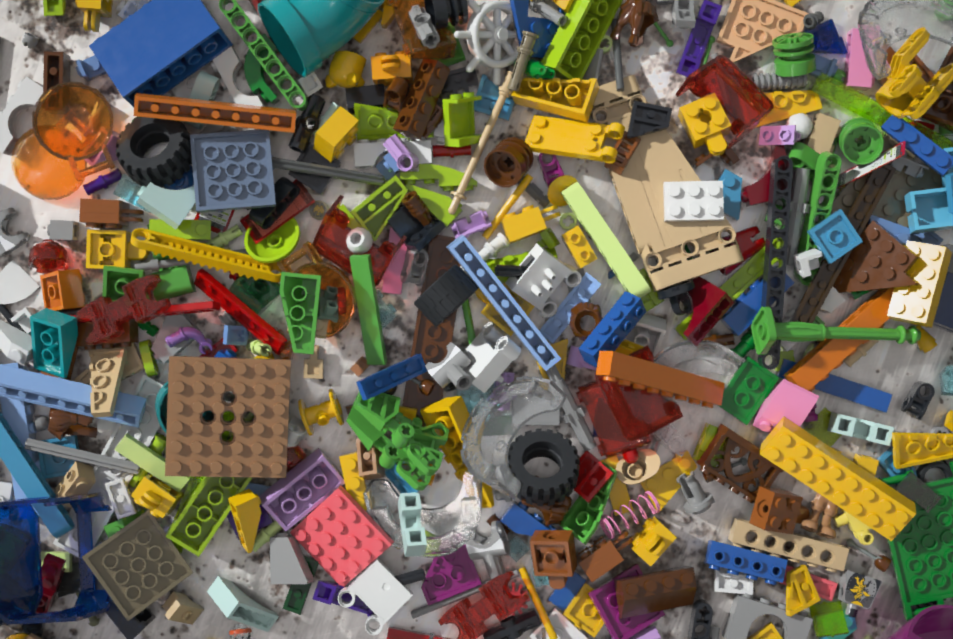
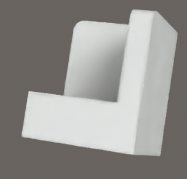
M315 72L305 78L298 76L294 79L306 97L323 88Z
M814 248L793 255L797 274L802 277L811 276L810 270L820 267L818 257L823 256L822 252Z
M25 307L13 316L11 321L18 322L27 334H31L30 316L37 312L32 307Z

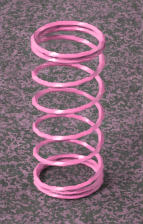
M646 491L644 496L638 495L637 502L630 500L629 507L621 505L620 512L612 510L611 517L603 515L599 523L606 536L610 539L615 538L614 530L605 516L612 520L616 531L621 534L619 526L613 519V512L616 511L620 514L627 529H630L629 523L622 515L621 508L623 506L630 511L634 522L639 524L636 515L630 508V502L633 501L638 505L642 516L647 520V514L639 504V497H643L646 500L650 510L655 515L660 513V505L656 497L650 491ZM648 495L653 499V501H654V503H655V505H656L657 510L654 508V506H653L652 503L650 502V500H649V498H648ZM605 523H606V525L608 526V528H609V530H610V532H611V535H610V533L607 531L606 526H605Z

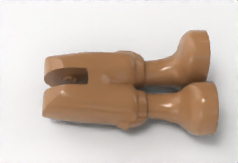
M816 493L814 500L811 501L812 513L808 519L802 521L801 528L809 532H816L817 535L825 538L835 539L836 531L831 528V519L837 515L838 506L819 493ZM823 511L822 521L820 525H818L820 513Z

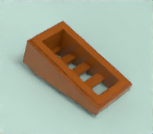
M624 131L622 139L618 140L614 146L618 154L625 159L617 156L614 163H605L604 167L618 175L623 173L641 141L638 137L627 139V131ZM623 140H627L628 142L632 143L633 146L623 142ZM621 146L629 151V153L619 147Z

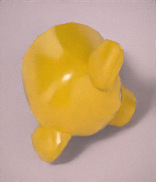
M336 51L329 67V74L325 77L326 87L332 88L336 85L343 88L363 86L365 81L362 78V72L367 59L354 52Z

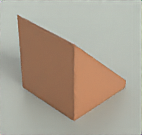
M362 356L350 369L359 377L370 365H367L366 359Z

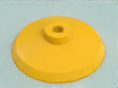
M569 175L556 178L550 184L547 192L550 203L557 206L568 205L561 192L578 181Z

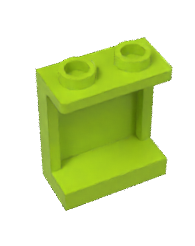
M463 92V96L462 94H451L450 98L442 99L445 146L463 147L478 144L482 134H475L474 101L482 100V96L474 95V92Z

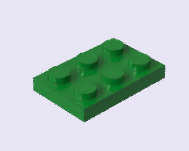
M746 356L724 388L722 405L719 407L745 425H748L779 380V377L766 368H762L749 356Z

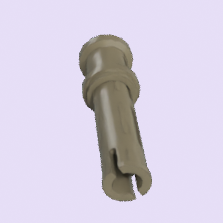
M524 30L522 31L521 44L517 47V60L507 86L508 89L519 92L527 63L534 54L533 48L536 39H539V35Z

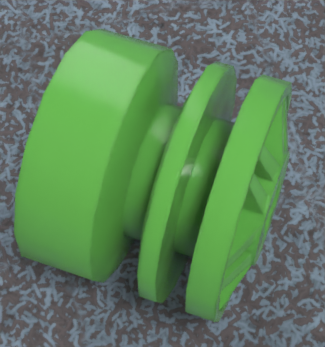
M805 32L790 33L778 36L772 40L773 54L779 56L774 60L776 75L794 77L806 75L816 70V57L813 53H810L815 49L813 34Z
M865 118L848 120L841 126L840 134L837 137V142L843 155L855 164L865 165L871 163L880 156L883 150L884 140L882 134L870 120ZM861 135L863 139H859L858 142H856L855 138H859Z

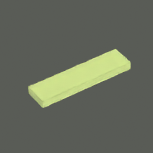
M126 433L114 449L177 492H180L191 478V476H165V458L128 433Z

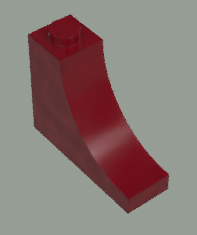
M771 145V160L764 175L754 184L742 188L741 199L743 203H746V207L768 202L771 163L778 157L786 156L784 145ZM783 161L778 162L779 169L784 171L785 163ZM781 180L777 181L778 189H784V183Z
M702 277L691 279L696 288L687 291L693 301V315L687 329L683 333L696 347L734 304V301L725 291Z

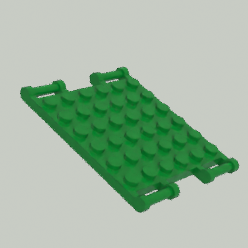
M951 461L949 465L953 474V461ZM912 470L906 471L905 474L880 479L887 485L908 481L909 486L895 490L913 501L916 507V515L892 541L888 540L906 621L911 620L919 612L928 608L923 607L911 610V606L936 601V605H944L943 599L953 597V477L916 484L915 475Z

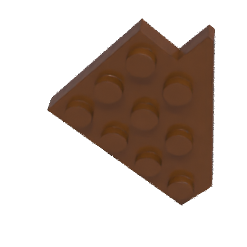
M873 220L861 234L860 238L863 242L853 248L833 287L838 293L917 286L919 283L907 272L919 257L877 221Z

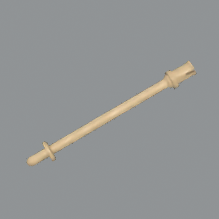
M507 71L502 86L498 88L499 97L456 192L451 191L450 193L454 196L448 209L451 215L455 214L461 199H467L464 196V192L505 100L512 94V90L507 88L512 74L511 71Z

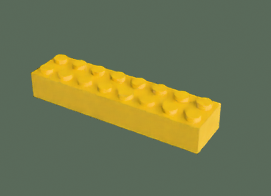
M784 416L761 443V456L890 541L916 515V507L913 501Z

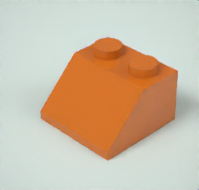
M79 269L59 270L40 275L45 308L62 311L85 307V295L82 290L83 280Z

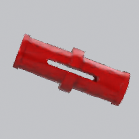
M433 145V158L443 156L454 158V156L471 155V145L463 147Z

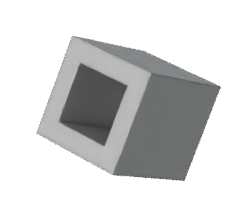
M50 220V224L47 227L49 239L78 241L79 222Z

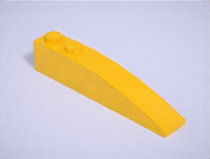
M462 396L447 397L422 408L420 412L426 426L441 422L449 429L446 444L441 445L439 448L446 455L444 457L448 464L451 463L456 470L454 473L456 477L466 485L464 489L476 507L492 508L494 500L486 459L476 428ZM435 429L437 435H444L441 429Z

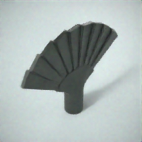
M85 562L72 564L71 572H64L58 589V598L74 593H79L85 600L91 596V594L85 591L81 583L85 575Z

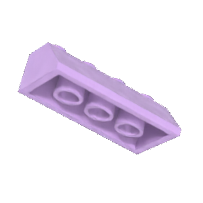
M318 448L286 474V478L279 479L259 497L261 505L287 531L322 503L340 485L343 486L345 482L332 462Z

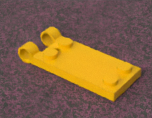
M534 115L525 142L529 145L532 152L612 164L616 160L618 151L610 146L603 147L606 137L615 140L622 139L625 127L616 122L605 125Z

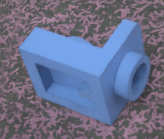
M813 53L816 57V70L808 74L825 81L833 77L838 69V66H836L837 59L830 60Z
M95 55L83 61L80 59L76 60L78 65L76 71L81 78L83 77L90 81L106 74V71Z
M387 153L383 157L384 159L376 165L378 171L387 181L401 171L390 153Z
M224 325L223 344L247 345L249 333L244 326Z

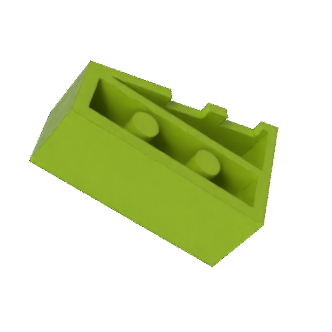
M394 175L351 210V213L363 228L371 233L375 242L387 225L388 219L391 218L408 192V189Z

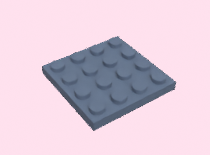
M260 129L190 135L197 213L276 206L269 130Z

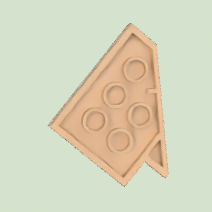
M731 0L716 42L733 48L728 64H733L771 47L772 40L778 36L802 32L805 26L803 19L809 13L775 0Z

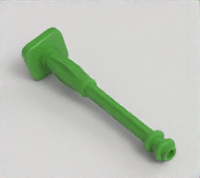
M763 306L758 311L751 325L755 349L758 355H766L776 340L791 342L824 341L825 339L896 340L898 344H903L907 341L913 345L921 338L920 330L912 325L908 329H905L903 325L897 326L896 329L826 327L824 324L806 322L776 323L772 309Z

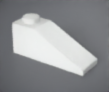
M0 320V350L6 357L25 366L33 359L31 336Z

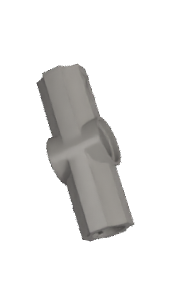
M418 4L412 6L408 15L416 30L417 37L421 39L424 46H427L429 49L435 48L438 42H440V38L432 24L430 14L426 12L424 7Z

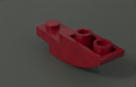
M47 553L37 585L33 590L26 616L41 622L46 621L64 575L65 559Z

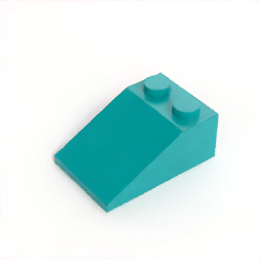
M45 308L30 316L34 368L66 378L78 337L77 317Z

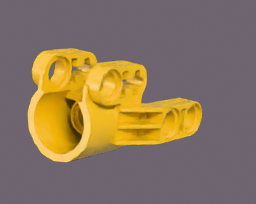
M925 27L917 29L893 55L886 76L888 80L875 94L878 104L897 118H904L905 116H910L913 120L920 118L953 81V63L940 68L928 83L921 77V69L916 64L910 65L909 62L929 41L930 33Z

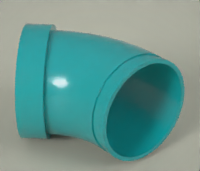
M263 0L258 4V12L265 29L283 58L298 75L305 78L321 68L322 62L349 42L368 23L385 0Z

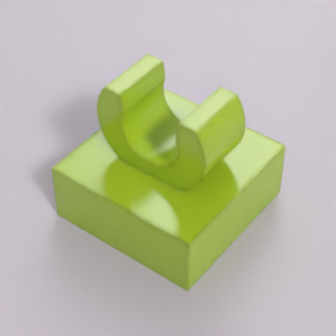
M551 228L539 233L542 239L536 242L541 247L547 245L549 250L560 244Z

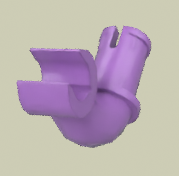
M181 326L178 331L165 337L166 343L170 348L184 340L194 339L199 343V351L202 354L206 353V349L203 346H208L212 351V341L205 338L199 330L193 327Z

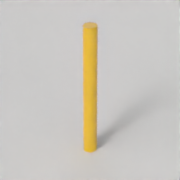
M527 173L492 220V226L483 232L482 236L488 239L504 216L512 208L532 181L533 177Z
M526 567L519 569L518 571L549 638L557 639L556 632Z

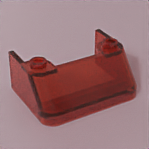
M723 55L715 57L691 73L675 94L679 97L690 90L697 97H705L715 92L722 108L735 120L731 124V132L735 136L727 145L729 149L745 138L773 109L772 101L729 58Z
M340 195L325 213L312 243L313 249L351 275L350 256L370 254L376 287L399 254L407 237L404 235L397 245L385 241L379 247L373 243L367 253L354 254L348 249L346 244L347 234L352 229L348 227V215L339 209L344 196Z

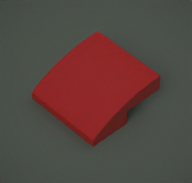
M585 451L580 457L579 477L574 491L590 503L614 473L589 451Z

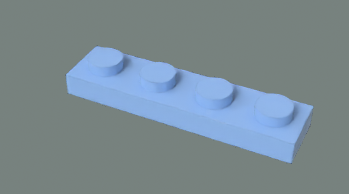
M586 272L580 284L574 287L559 305L556 314L550 317L539 330L541 334L551 343H554L569 325L571 309L581 302H588L602 284Z

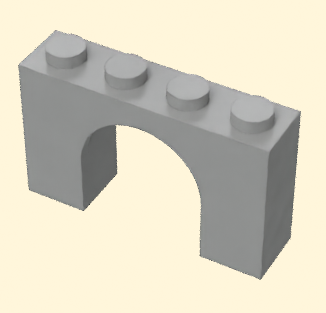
M735 593L722 634L724 639H747L753 621L761 615L772 614L778 616L782 621L783 639H807L813 618L805 610L790 617L786 615V604L779 603L775 605L771 603L770 599L764 597L756 599L753 598L754 595Z

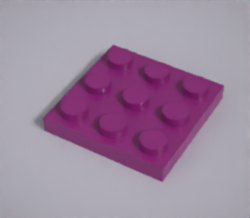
M638 564L632 565L588 593L613 639H629L665 615L662 610L620 619L614 579L643 574Z

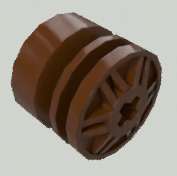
M507 137L485 158V174L490 181L500 187L516 185L532 167L534 160L533 152L522 139Z

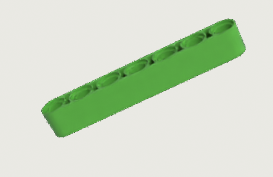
M220 0V10L289 104L297 111L305 110L308 106L307 97L236 0ZM228 3H234L232 10H225V6ZM239 19H245L243 26H237L236 23ZM250 35H257V39L254 42H248ZM262 50L269 51L268 56L265 58H260V52ZM273 66H280V71L278 73H271V68ZM291 81L292 86L290 89L285 90L282 88L284 82ZM296 97H303L301 105H294Z
M825 151L818 156L808 204H810L809 213L805 215L797 254L814 248L819 250L815 243L810 241L811 237L807 231L831 215L842 165L841 157L837 154ZM831 157L832 162L830 165H827V161ZM828 177L827 183L823 185L824 178ZM823 196L824 200L819 204V199ZM819 215L820 218L818 222L815 223V217ZM794 266L793 276L798 282L809 286L818 268L810 270L811 276L802 279V276L797 274L796 267Z

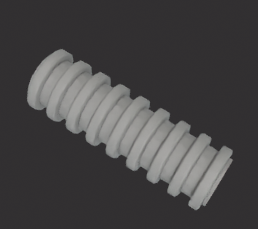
M760 73L759 75L753 74L752 88L754 91L758 89L760 91L764 89L770 90V88L772 90L776 88L781 90L788 87L790 89L794 87L799 89L800 87L805 88L807 86V74L782 77L775 73H771V75L769 73L765 75Z

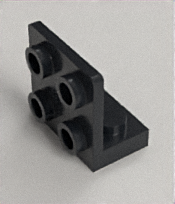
M405 205L388 219L389 225L409 250L420 252L446 227L441 220L431 219L430 224L423 226L417 218L412 216Z

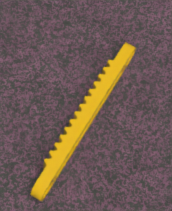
M137 228L131 234V244L134 247L151 251L154 255L161 254L162 257L167 255L170 259L175 257L177 261L183 259L185 263L191 261L193 265L199 263L201 267L207 265L208 269L215 267L216 271L223 269L224 273L230 271L232 275L238 273L240 277L246 275L248 279L253 277L256 281L263 279L271 282H280L281 272H286L285 266L279 262L261 263L247 254L144 228ZM141 236V237H144V238H146V239H145V240H138L136 237ZM277 270L280 274H274L271 271Z

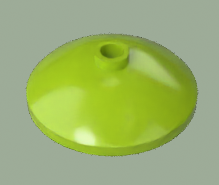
M293 217L258 244H255L249 235L253 226H249L245 233L244 245L246 251L254 260L261 263L278 262L289 256L298 245L300 227Z

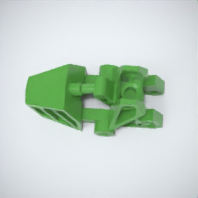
M359 391L346 420L368 451L376 447L382 452L379 457V463L383 468L392 469L398 463L396 466L397 473L415 490H425L431 476L436 474L440 468L444 453L439 451V447L446 444L449 429L441 422L422 427V420L420 418H413L411 420L403 416L399 412L400 397L380 393L368 400H363ZM435 429H441L444 435H437ZM388 430L392 432L391 440L385 436ZM401 464H407L411 470H404Z

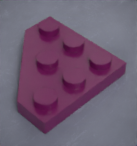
M461 530L442 537L427 572L426 579L421 586L428 606L482 584L474 562L469 557Z

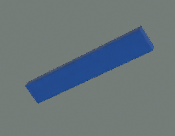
M783 359L777 376L785 379L783 375L796 362ZM829 374L828 378L824 381H819L815 385L816 390L886 413L892 398V394Z

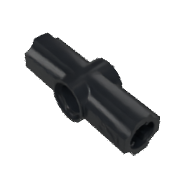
M315 94L308 97L307 108L302 111L301 116L296 118L295 133H293L288 145L290 149L299 153H305L313 132L319 128V117L326 102L324 98Z
M533 608L518 616H509L503 619L500 624L482 631L484 639H516L523 632L541 625V622Z

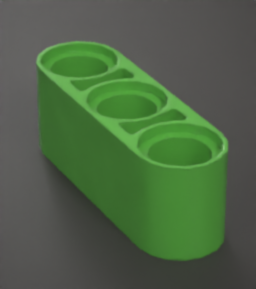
M796 142L792 145L788 157L793 161V168L795 170L796 168L810 169L809 180L813 182L816 163L820 154L808 145ZM828 177L824 178L823 185L827 183Z

